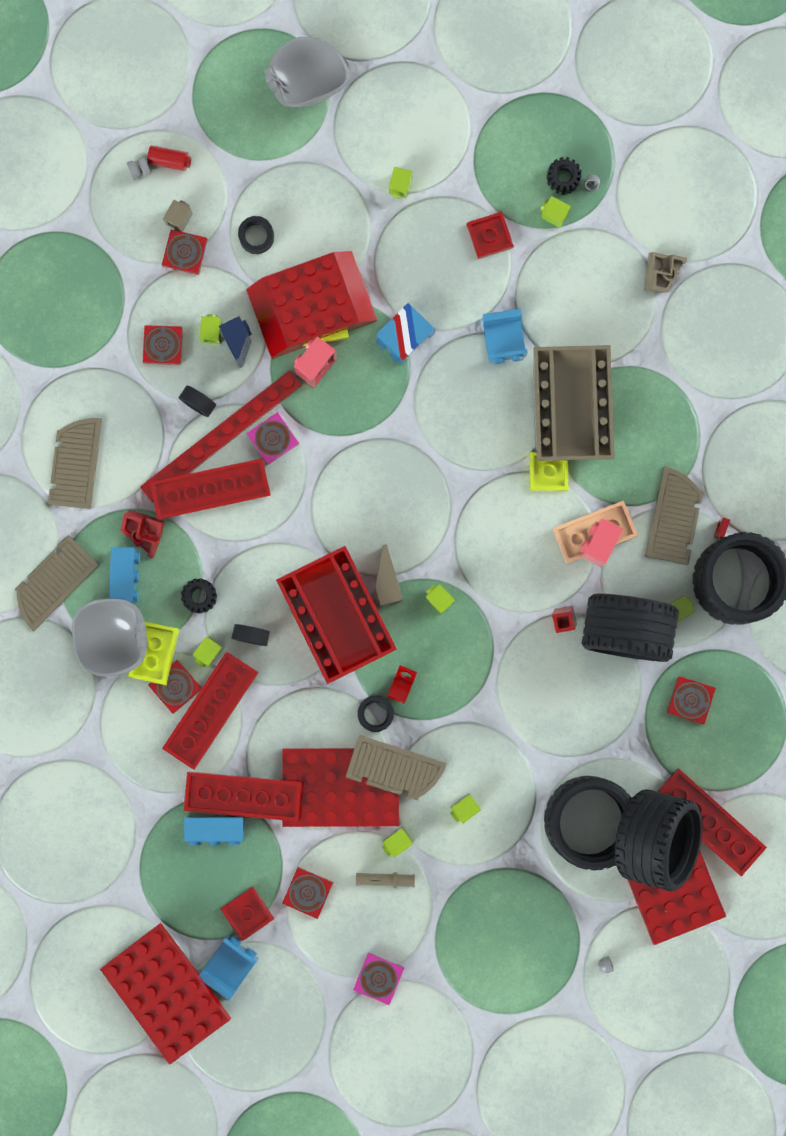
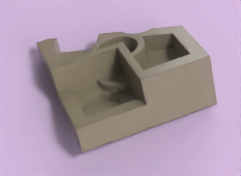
M655 252L649 253L644 290L668 292L673 280L679 275L680 267L687 262V258L677 255L668 256Z

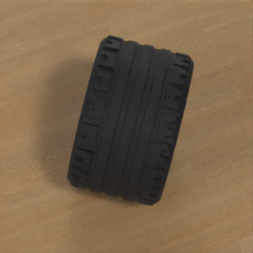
M740 532L728 535L707 547L701 553V557L697 559L694 566L695 572L692 575L693 591L703 610L707 611L708 615L716 620H721L723 623L731 625L757 622L777 612L786 600L785 553L782 552L779 546L775 545L774 541L767 537H762L761 534ZM739 548L748 550L758 556L767 568L769 574L768 592L765 599L753 610L735 609L722 601L716 593L713 585V569L717 559L728 549Z
M597 593L588 598L587 616L583 629L584 636H582L581 643L586 650L657 662H668L672 659V649L674 648V638L676 635L675 629L677 628L679 615L676 606L660 601L616 594Z
M580 776L566 781V783L561 784L547 802V808L544 812L546 836L554 850L567 862L578 868L595 871L616 866L615 842L606 850L595 854H584L572 850L565 842L561 833V813L567 802L576 794L586 790H600L606 792L614 799L622 816L624 809L631 800V796L618 784L601 777Z
M648 789L641 790L634 795L624 809L615 839V862L621 876L625 879L669 892L682 887L694 869L701 845L702 816L696 803L688 799Z

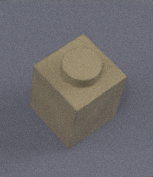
M173 200L163 218L165 224L177 231L183 232L193 214L190 205L182 200L179 202Z

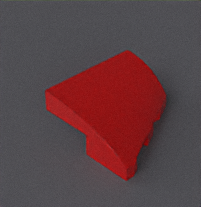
M129 510L124 513L121 532L126 537H130L137 547L141 546L148 553L147 556L149 558H154L165 521Z

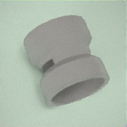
M145 156L140 157L135 162H127L133 180L139 179L141 175L147 176L151 174Z

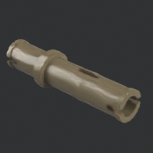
M393 872V874L356 873V885L393 886V888H397V886L414 887L415 875H400L397 872Z

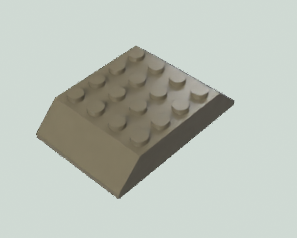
M611 346L534 347L533 401L537 461L615 459Z

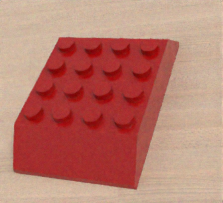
M352 251L332 252L262 277L246 289L271 359L306 347L303 346L304 344H307L311 339L315 340L316 337L321 339L346 329L349 332L378 321Z
M346 546L276 579L327 684L397 650Z

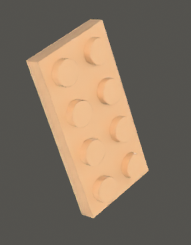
M624 501L552 528L566 564L582 558L580 557L582 554L580 548L583 542L590 538L591 535L588 532L595 521L599 522L602 518L623 529L616 545L638 536Z

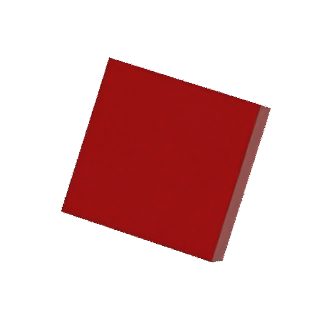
M722 518L719 520L714 538L720 540L725 537L730 519Z

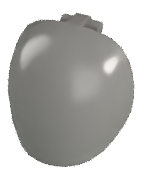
M297 37L286 42L274 53L270 60L269 68L265 70V80L268 87L274 92L277 100L282 105L290 108H306L322 103L338 93L349 81L347 65L338 50L326 41L312 37Z
M100 599L92 601L77 610L72 622L73 645L77 661L83 669L103 677L116 676L128 673L142 663L147 650V633L142 613L134 604L121 599Z

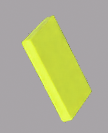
M145 622L147 633L146 655L142 663L136 669L129 672L128 677L167 685L180 629Z

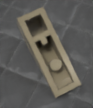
M387 544L382 547L375 586L376 592L373 593L376 604L380 603L381 607L403 601Z

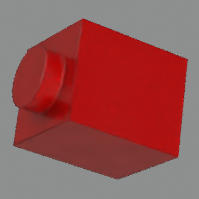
M567 606L554 609L552 618L556 633L575 630L577 621L574 607Z

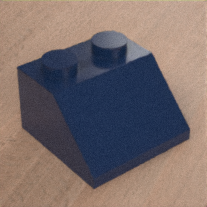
M240 316L220 325L219 328L239 368L244 365L251 344L249 336L252 333L246 320L242 321Z

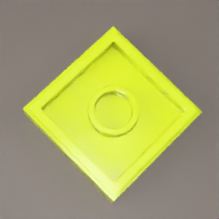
M530 452V491H568V461H537L536 452Z

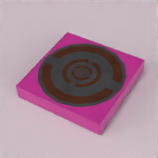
M278 412L246 433L268 465L299 445V442Z
M368 952L353 990L390 1005L404 967Z

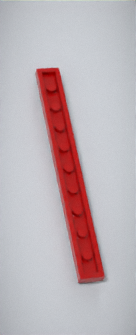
M289 370L146 481L140 488L151 502H154L149 482L190 474L302 385Z

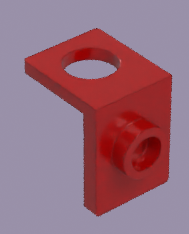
M399 665L387 697L405 704L417 672ZM401 672L409 673L411 677L405 676Z

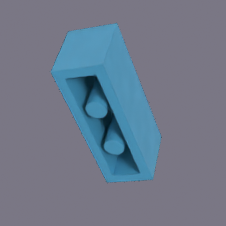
M111 547L109 599L126 600L134 605L135 602H138L139 591H136V583H139L140 578L139 571H137V564L140 563V553L137 552L136 548Z
M245 817L184 818V842H189V845H201V842H209V845H220V842L228 841V845H240V841L245 840Z

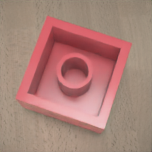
M316 337L315 340L311 339L305 347L307 349L303 355L300 354L294 361L296 375L313 388L316 387L337 359L336 350L319 337Z
M603 518L599 522L595 521L588 532L591 535L590 538L586 539L580 548L582 552L580 557L602 567L607 563L623 529Z

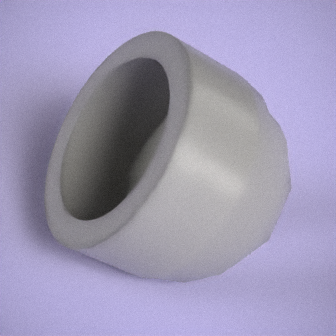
M590 174L585 180V188L589 191L598 190L600 178L597 175Z
M609 956L600 959L598 966H600L599 970L601 972H614Z

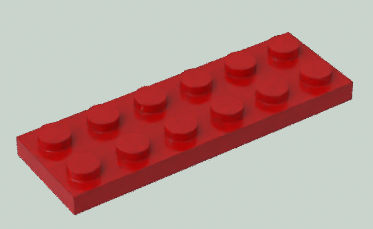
M263 458L149 482L158 520L271 496Z
M226 651L162 749L195 770L259 672Z
M679 768L674 771L657 791L696 803L702 816L701 841L739 876L742 877L767 848Z
M187 772L183 811L298 822L300 820L303 782Z

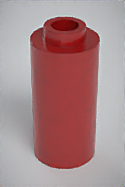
M151 145L148 150L147 162L149 165L186 171L187 168H190L191 157L188 152Z

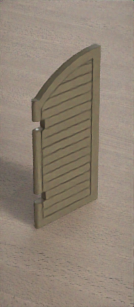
M102 418L79 420L65 426L61 430H57L56 442H61V448L55 447L50 483L56 484V487L49 490L48 505L91 509Z
M665 466L663 468L645 556L688 565L691 550L686 549V544H693L700 508H696L694 505L695 502L701 503L703 491H700L696 484L681 472Z
M69 535L58 545L61 549L58 554L53 550L27 576L31 580L28 584L22 581L15 588L20 612L27 625L33 631L99 566Z
M358 735L345 777L361 782L362 777H366V784L402 795L403 790H407V797L418 801L419 797L427 793L437 783L447 763Z

